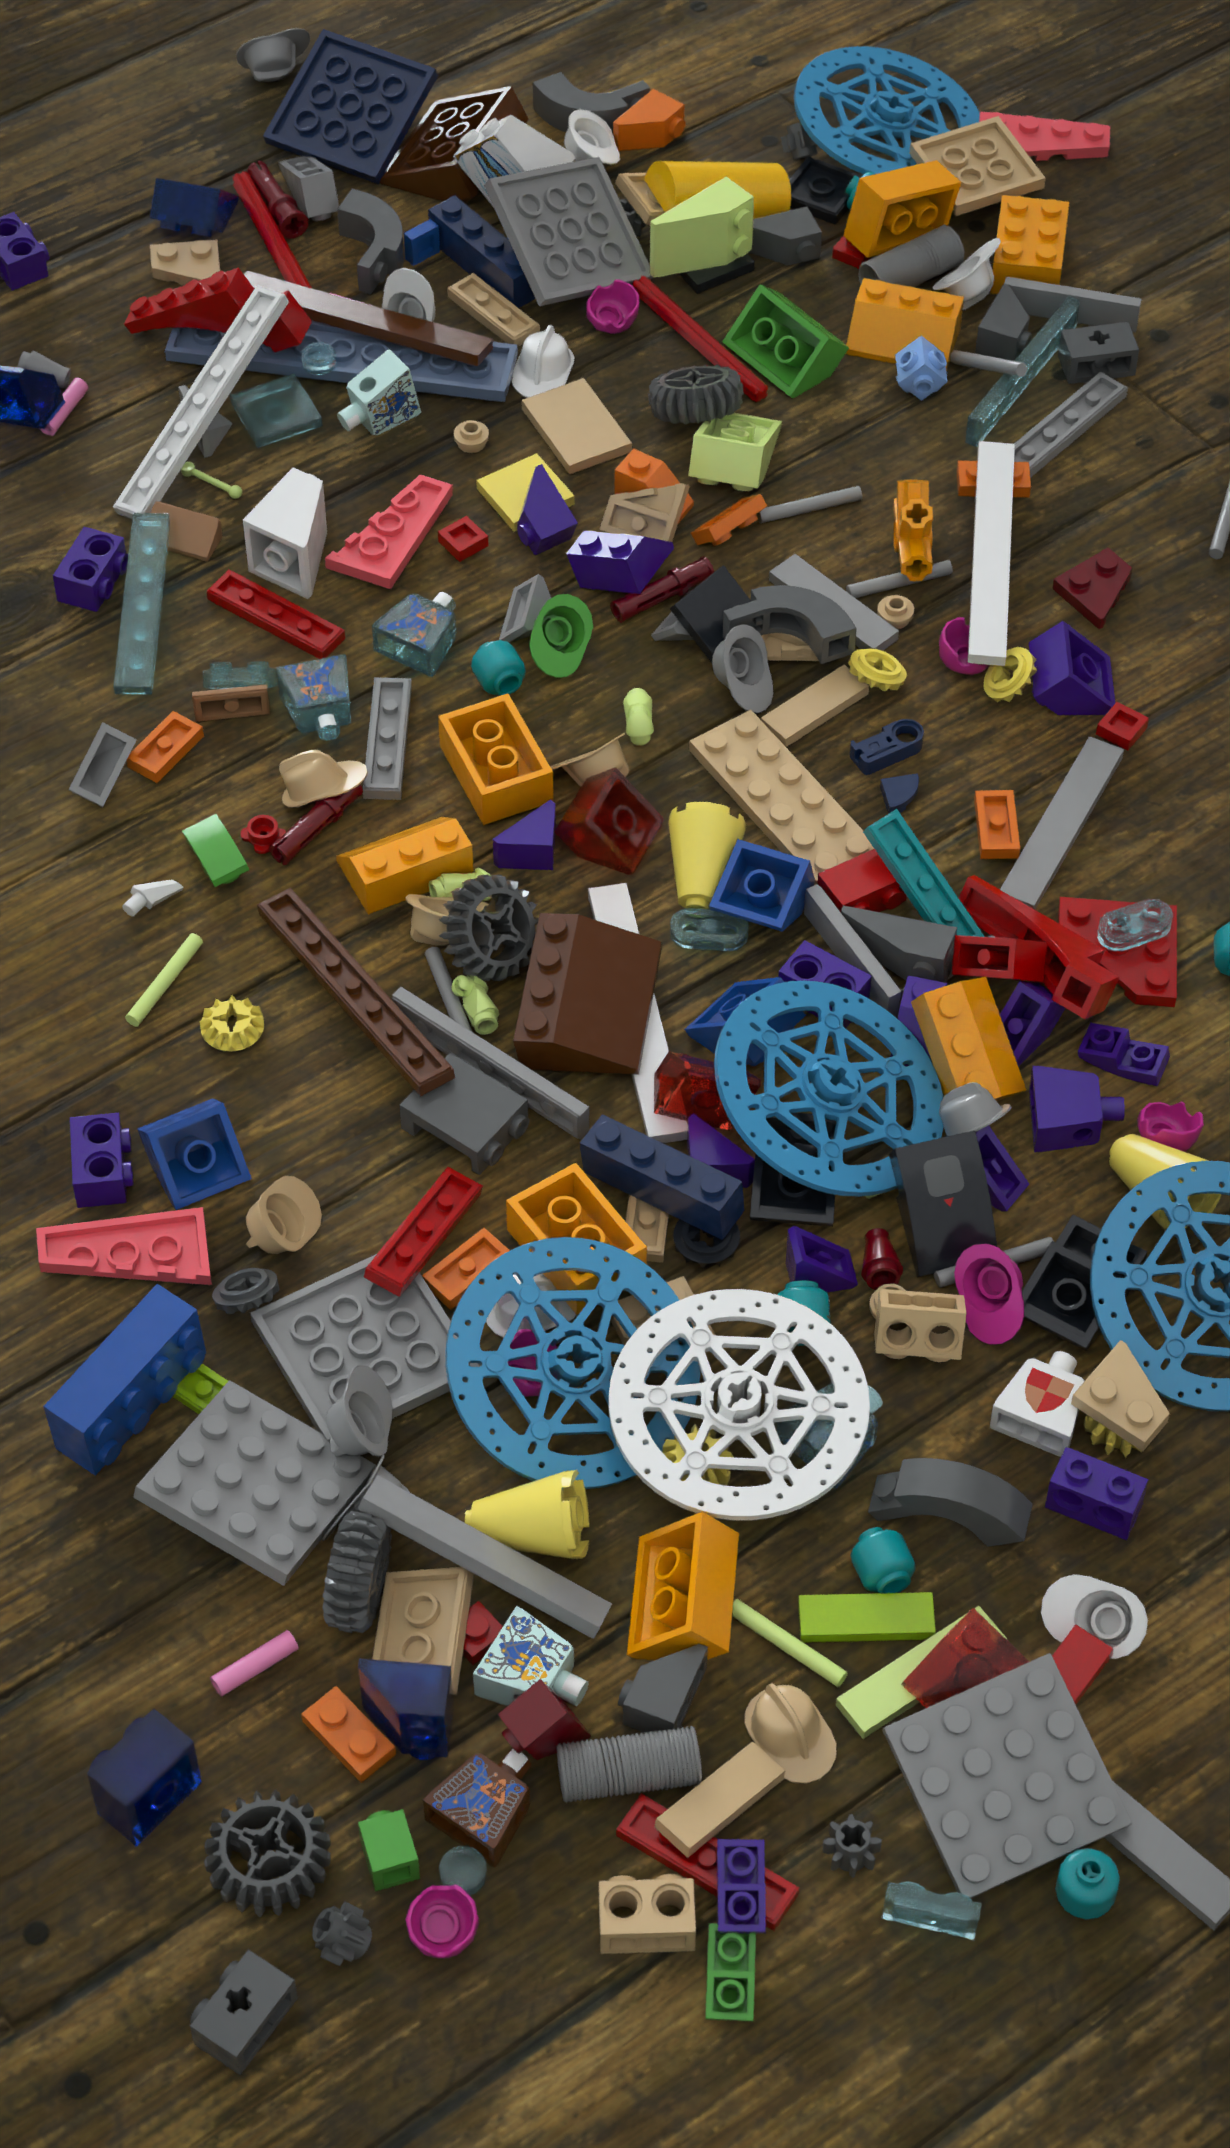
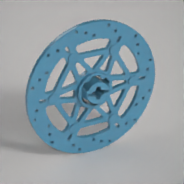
M845 47L816 57L802 70L794 91L796 114L810 138L839 163L863 175L870 171L878 174L917 165L910 155V136L926 139L951 131L946 127L938 103L944 102L950 107L957 120L958 128L978 123L980 115L969 95L948 75L918 58L878 47ZM860 68L864 71V74L839 85L828 81L832 76L846 70ZM884 70L906 75L924 84L927 88H921L888 75ZM876 83L880 84L883 91L877 92ZM863 84L868 85V94L851 90ZM892 86L908 92V94L901 95L895 92ZM819 97L832 101L840 127L833 128L827 122L821 110ZM853 100L862 102L863 105H860L854 102ZM923 101L916 107L912 104V102ZM843 106L855 112L858 116L851 121L848 120ZM929 109L935 123L922 117L920 114ZM862 123L867 126V128L856 129ZM916 125H919L925 128L926 130L917 128ZM878 135L883 137L887 144L872 139L870 136ZM902 138L903 148L899 146L895 139ZM857 142L889 155L895 161L870 155L850 143Z
M788 981L765 987L750 995L739 1004L724 1024L715 1049L714 1071L717 1090L726 1114L742 1139L761 1159L797 1183L818 1191L841 1196L860 1197L885 1193L897 1188L889 1156L869 1164L847 1165L843 1162V1153L881 1141L894 1150L895 1148L942 1137L944 1126L939 1110L940 1103L944 1097L938 1075L929 1056L915 1036L900 1020L867 997L847 988L829 983ZM795 1011H815L818 1014V1023L781 1033L776 1032L767 1024L768 1021L777 1016ZM843 1018L854 1022L874 1035L889 1049L893 1056L884 1058L843 1027ZM811 1035L817 1036L814 1054L791 1042ZM828 1036H831L833 1039L836 1055L825 1053ZM751 1043L764 1051V1093L758 1095L751 1093L746 1074V1059ZM845 1043L869 1061L850 1063ZM781 1050L803 1061L802 1066L797 1067ZM775 1061L794 1080L781 1087H776ZM869 1072L880 1073V1076L867 1083H864L860 1073ZM902 1079L909 1083L913 1098V1121L910 1130H906L896 1121V1081ZM881 1086L885 1088V1112L867 1095ZM796 1091L801 1100L781 1102L780 1098ZM864 1107L878 1123L858 1113V1109ZM811 1112L816 1132L791 1113ZM775 1116L817 1148L818 1158L806 1154L787 1142L770 1126L766 1118ZM825 1119L836 1121L833 1139L828 1137ZM847 1120L870 1132V1134L846 1140L844 1134Z
M1189 1162L1167 1168L1146 1178L1132 1188L1109 1214L1097 1238L1092 1256L1090 1271L1091 1297L1098 1325L1111 1350L1120 1340L1125 1342L1157 1394L1178 1404L1195 1409L1230 1411V1378L1200 1376L1190 1373L1181 1367V1362L1186 1354L1230 1358V1348L1197 1344V1340L1213 1324L1219 1327L1230 1342V1238L1222 1246H1218L1202 1226V1223L1230 1226V1215L1194 1212L1187 1199L1191 1195L1206 1193L1230 1195V1162ZM1168 1192L1173 1195L1175 1202L1171 1201ZM1157 1210H1163L1170 1222L1168 1228L1143 1265L1128 1263L1126 1260L1127 1252L1138 1229ZM1186 1226H1189L1205 1246V1250L1196 1254L1192 1252L1185 1230ZM1172 1236H1175L1184 1263L1157 1265L1156 1260ZM1194 1266H1195V1268H1196V1269H1195L1196 1277H1195V1275H1192V1274H1191L1192 1271H1193ZM1113 1273L1123 1274L1125 1278L1114 1277ZM1178 1274L1180 1276V1288L1153 1282L1152 1276ZM1221 1281L1224 1288L1218 1287L1213 1289L1210 1282L1218 1283ZM1125 1290L1141 1291L1165 1338V1342L1159 1350L1153 1349L1146 1342L1134 1324L1126 1303ZM1155 1293L1182 1301V1306L1173 1326L1169 1324L1155 1297ZM1189 1312H1192L1200 1317L1203 1322L1188 1338L1184 1339L1181 1337V1332ZM1168 1360L1165 1370H1162L1160 1368L1162 1362Z
M574 1237L547 1238L524 1244L501 1255L484 1268L468 1286L457 1304L447 1334L445 1349L447 1381L452 1400L466 1428L478 1444L503 1466L532 1481L566 1470H578L579 1474L575 1480L583 1479L585 1489L602 1488L618 1484L636 1476V1473L624 1459L615 1441L610 1418L590 1399V1396L598 1391H602L609 1406V1380L614 1369L611 1365L610 1354L620 1355L625 1346L624 1344L607 1342L605 1339L611 1316L617 1319L629 1338L637 1330L618 1303L621 1292L628 1291L644 1306L650 1316L679 1301V1298L670 1286L643 1261L624 1250L596 1240ZM572 1270L597 1275L599 1282L594 1290L541 1291L534 1282L533 1277L551 1271ZM614 1272L618 1273L616 1282L611 1280ZM513 1275H516L519 1278L521 1284L517 1283ZM505 1294H511L519 1307L498 1350L482 1351L480 1349V1339L491 1310ZM551 1301H585L586 1305L576 1319L570 1323L551 1304ZM600 1305L603 1307L598 1330L595 1332L585 1327L583 1323L593 1309ZM539 1307L557 1325V1328L546 1333L534 1308ZM526 1318L538 1344L511 1349L510 1344L522 1320ZM688 1321L690 1327L693 1328L691 1321ZM684 1338L676 1339L660 1353L650 1367L645 1382L650 1373H664L667 1379L690 1348ZM561 1342L557 1349H554L550 1352L547 1351L548 1346L550 1344L552 1346H555L557 1343ZM534 1356L536 1358L537 1370L510 1367L508 1361ZM568 1356H572L573 1361H567L566 1359ZM666 1357H675L677 1361H667ZM693 1361L676 1385L700 1382V1367L697 1361ZM469 1363H479L481 1366L471 1367ZM574 1363H581L579 1368H575ZM600 1372L598 1379L593 1378L586 1382L590 1375ZM496 1377L500 1380L529 1423L525 1434L519 1435L513 1431L496 1412L485 1391L483 1378ZM513 1378L541 1383L535 1409L531 1408L514 1383ZM585 1383L582 1388H575ZM552 1392L562 1397L564 1402L552 1418L547 1420L544 1418V1412L549 1393ZM697 1395L678 1398L681 1399L682 1403L695 1405ZM677 1398L671 1399L673 1401L679 1402ZM577 1401L597 1423L562 1424L561 1419L572 1404ZM656 1412L646 1427L653 1441L662 1452L664 1440H674V1434L662 1414ZM675 1414L684 1430L690 1420V1416ZM607 1434L614 1444V1449L593 1455H566L550 1451L548 1443L552 1435ZM530 1444L535 1445V1449L532 1454L528 1453V1448Z

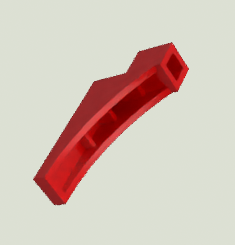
M239 268L227 272L218 271L211 277L199 281L194 279L184 286L175 289L167 288L159 294L148 298L145 296L138 298L130 306L131 311L124 325L131 334L170 327L198 328L226 333L255 288ZM289 290L282 292V294L286 295L289 303L262 343L270 347L273 352L300 345L312 323Z
M976 875L967 878L959 900L979 928L996 938L1047 942L1043 983L1053 995L1051 1000L1083 1019L1092 1017L1105 1010L1120 977L1099 965L1105 951L1104 949Z

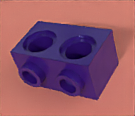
M14 212L0 217V276L13 291L48 277L46 264L50 260L48 250L43 242H37L34 238L29 224L26 222L22 223Z
M83 527L53 574L57 601L97 612L103 601L110 598L114 584L120 574L123 575L128 568L129 555L125 550L124 537Z
M805 940L779 970L778 977H781L784 982L818 981L847 988L870 999L872 975ZM807 1011L818 1018V1014L815 1011ZM843 1018V1027L846 1029L852 1021Z
M119 1113L70 1117L72 1183L77 1208L127 1203L126 1187L134 1186L131 1161L125 1162L124 1153L132 1152L130 1129H122Z
M1065 1447L1049 1483L1045 1508L1127 1540L1141 1510L1148 1479Z

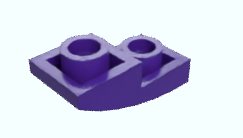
M1090 1022L1078 1049V1057L1114 1075L1158 1086L1169 1061L1170 1052L1169 1046L1130 1040L1129 1029Z
M717 1840L718 1933H766L765 1840Z

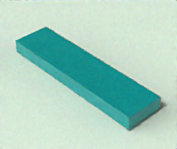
M897 809L871 824L863 831L924 921L957 927V935L985 937Z

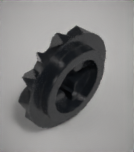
M680 1219L676 1223L673 1232L676 1252H680L684 1256L686 1263L690 1261L697 1262L702 1269L706 1264L716 1263L720 1267L723 1260L728 1257H734L738 1245H740V1231L736 1223L723 1240L702 1230L709 1238H713V1247L707 1246L704 1241H700L699 1228Z

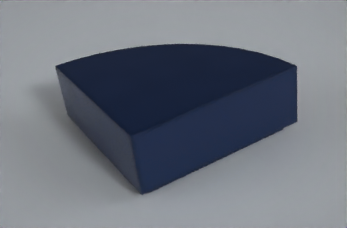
M918 773L881 779L880 789L888 814L896 809L899 813L903 812L906 806L916 797L919 784Z

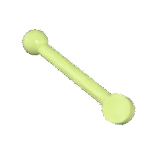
M185 462L181 468L182 475L186 477L193 475L228 492L229 496L233 499H238L242 495L240 486H230L195 469V465L192 462Z

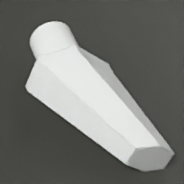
M174 880L134 885L130 891L133 896L122 907L129 916L134 917L144 906L151 909L158 903L182 891L184 887Z

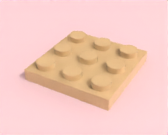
M999 116L910 144V155L917 164L937 160L961 181L952 211L955 216L1002 201V195L1021 196L1043 189L1045 186L1044 175Z

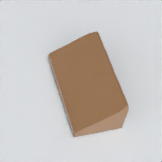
M156 501L152 507L142 537V543L208 562L223 538L221 521L216 517Z
M267 684L192 692L196 721L270 714Z

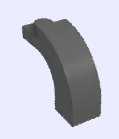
M562 72L533 82V109L544 121L563 132L568 130L569 116L573 111L579 109L587 110L602 118L613 133V122L648 94L650 87L643 80L613 92L590 93L576 88Z
M351 189L338 207L339 235L361 241L369 246L357 264L359 291L372 294L379 282L382 283L385 280L387 274L390 275L395 270L402 269L403 229L399 216L385 201L372 194Z
M775 585L752 589L749 603L734 606L723 612L724 639L733 627L745 624L752 626L760 635L784 633L800 638L809 645L821 664L851 655L855 651L857 628L848 614L833 600L806 588Z
M911 1458L902 1460L900 1471L877 1475L868 1513L877 1521L913 1515H933L947 1518L971 1530L986 1546L990 1547L1024 1541L1033 1504L1014 1486L980 1468L944 1459Z

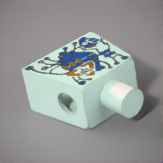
M390 349L385 351L348 382L346 388L351 404L338 412L337 417L347 431L362 424L372 435H380L419 415L421 410L410 369Z
M518 1606L515 1607L473 1673L474 1694L506 1706L511 1704L540 1678L561 1699L578 1706L586 1694L589 1682L571 1673L574 1666V1648L572 1645Z

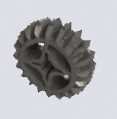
M705 364L703 366L693 365L688 368L681 367L678 370H670L668 373L660 374L651 381L648 398L654 417L664 422L670 421L673 424L684 423L686 425L694 422L697 424L703 421L711 422L713 419H722L725 415L733 414L734 411L741 408L743 403L742 395L744 394L743 384L737 371L729 367H721L719 365L707 366Z
M488 874L479 875L475 879H467L462 882V888H456L454 891H451L454 900L443 904L449 915L439 919V921L447 925V931H444L439 936L449 940V945L443 952L455 954L452 965L463 967V974L478 976L483 981H490V979L493 981H503L507 977L520 974L519 968L529 965L530 961L527 955L532 953V942L536 934L535 925L538 924L539 919L538 917H533L532 911L538 904L526 902L530 891L518 889V882L506 880L505 876H489ZM486 897L492 898L490 904L484 906L482 911L476 910L482 900ZM500 944L505 945L500 955L494 959L490 958L492 952L497 950Z
M356 1511L347 1513L339 1524L338 1533L334 1538L333 1548L331 1549L327 1565V1575L324 1581L325 1589L322 1609L324 1611L323 1617L328 1626L339 1628V1631L364 1633L372 1625L380 1605L385 1576L390 1563L392 1535L391 1528L385 1525L384 1520L374 1517L373 1514Z
M276 1789L271 1794L270 1800H263L261 1793L256 1790L253 1795L254 1802L247 1804L245 1800L238 1797L236 1801L237 1811L233 1812L223 1808L221 1812L223 1823H212L210 1833L213 1838L206 1839L204 1848L209 1856L206 1857L204 1863L206 1871L212 1873L210 1876L212 1887L215 1890L222 1889L221 1897L226 1903L236 1899L237 1909L241 1913L251 1904H254L255 1914L259 1917L265 1912L266 1906H273L274 1913L280 1916L283 1910V1903L289 1902L292 1907L298 1909L300 1906L299 1894L313 1898L315 1894L313 1883H324L326 1874L323 1867H327L331 1863L330 1852L327 1851L331 1846L330 1836L323 1832L325 1824L321 1816L313 1817L314 1810L309 1803L299 1807L298 1797L294 1793L285 1802H282L280 1793ZM289 1830L298 1835L304 1842L306 1847L303 1856L295 1853L294 1847L287 1844V1833ZM233 1850L241 1853L242 1859L248 1861L249 1871L246 1876L238 1872L231 1864L230 1858Z

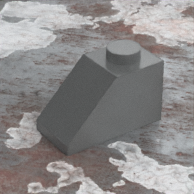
M808 207L753 219L752 250L748 253L786 265L819 259L821 255L822 231Z
M1003 284L978 326L976 353L1016 361L1021 352H1027L1031 343L1032 333L1028 332L1030 317L1010 286Z
M697 1644L641 1665L634 1681L628 1679L625 1681L619 1696L618 1705L623 1707V1725L643 1733H649L650 1731L658 1732L664 1729L667 1731L673 1728L675 1730L677 1728L680 1729L707 1669L708 1647Z

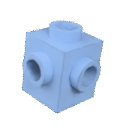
M922 335L895 354L897 366L896 379L899 386L905 392H911L921 401L933 392L938 391L948 382L946 373L947 361L944 353Z

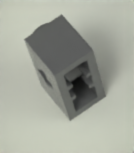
M1129 322L1061 330L1058 358L1068 384L1088 382L1100 371L1111 378L1135 376L1139 347Z
M247 1950L239 1962L234 1960L227 1966L220 1978L218 1990L210 2000L205 1998L198 2004L190 2019V2029L194 2045L239 2075L242 2074L298 1999L295 1980L250 1950ZM248 2005L249 2009L245 2011L244 2008ZM234 2008L237 2009V2011L234 2014H232V2010Z

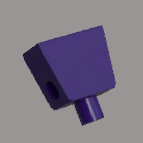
M1032 1066L1029 1099L1034 1152L1094 1145L1099 1142L1103 1121L1124 1120V1098L1101 1097L1099 1077L1096 1074Z

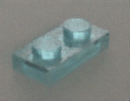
M888 1882L882 1919L974 1940L982 1903L973 1902L968 1896L960 1893H947L943 1895L926 1891L921 1885L912 1882H901L899 1884Z

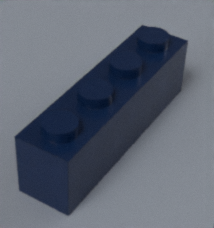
M455 195L428 209L429 219L439 226V242L442 252L469 274L474 273L516 307L520 308L536 299L509 239Z
M603 1114L580 1142L584 1173L721 1240L725 1238L745 1211L742 1181Z

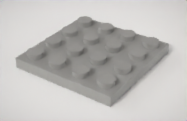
M600 157L494 177L485 183L484 187L539 306L589 296L598 285L607 287L616 279L633 285V281L641 279V276H646L649 280L653 278L650 275V265Z
M374 1255L250 1312L252 1324L314 1427L324 1435L327 1441L331 1440L326 1422L327 1411L344 1395L347 1378L351 1370L359 1365L370 1367L384 1381L391 1397L393 1407L392 1419L450 1391L445 1366V1349L451 1321L420 1272L403 1294L398 1297L364 1278L365 1269L376 1256ZM469 1363L471 1367H480L478 1363Z
M229 1380L137 1484L133 1498L284 1586L322 1540L333 1523L364 1488L376 1465L362 1456H350L347 1454L335 1456L330 1451L331 1440L327 1441L322 1433Z
M1051 1653L894 1722L882 1730L962 1902L1132 1824Z

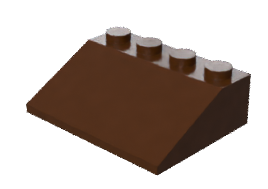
M512 86L435 101L393 157L385 174L381 177L380 184L445 201L454 195L463 202L476 197L479 193L478 187L453 156L461 147L459 141L465 134L473 129L479 132L486 123L494 118L500 121L509 115H513L525 124L527 123L529 118Z
M540 913L513 1039L519 1062L531 1070L639 1074L661 957L662 942L579 914Z

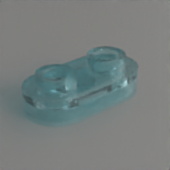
M266 661L248 662L247 667L232 668L231 662L210 663V669L202 671L203 687L208 689H227L266 684L267 688L278 685L277 669L269 668V662Z
M1146 899L1116 909L1101 917L1097 938L1102 946L1112 951H1125L1160 939L1171 930L1173 911L1168 904L1158 899Z
M682 909L677 911L670 921V937L676 945L683 948L735 951L742 948L748 940V921L710 909Z

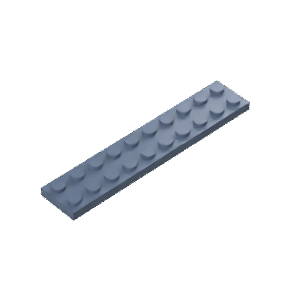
M311 320L312 323L300 345L273 352L270 347L261 344L245 369L247 371L348 383L385 351L390 349L410 369L415 391L505 402L518 356V345L493 342V350L479 366H473ZM172 328L165 348L166 361L205 365L226 333L198 328Z

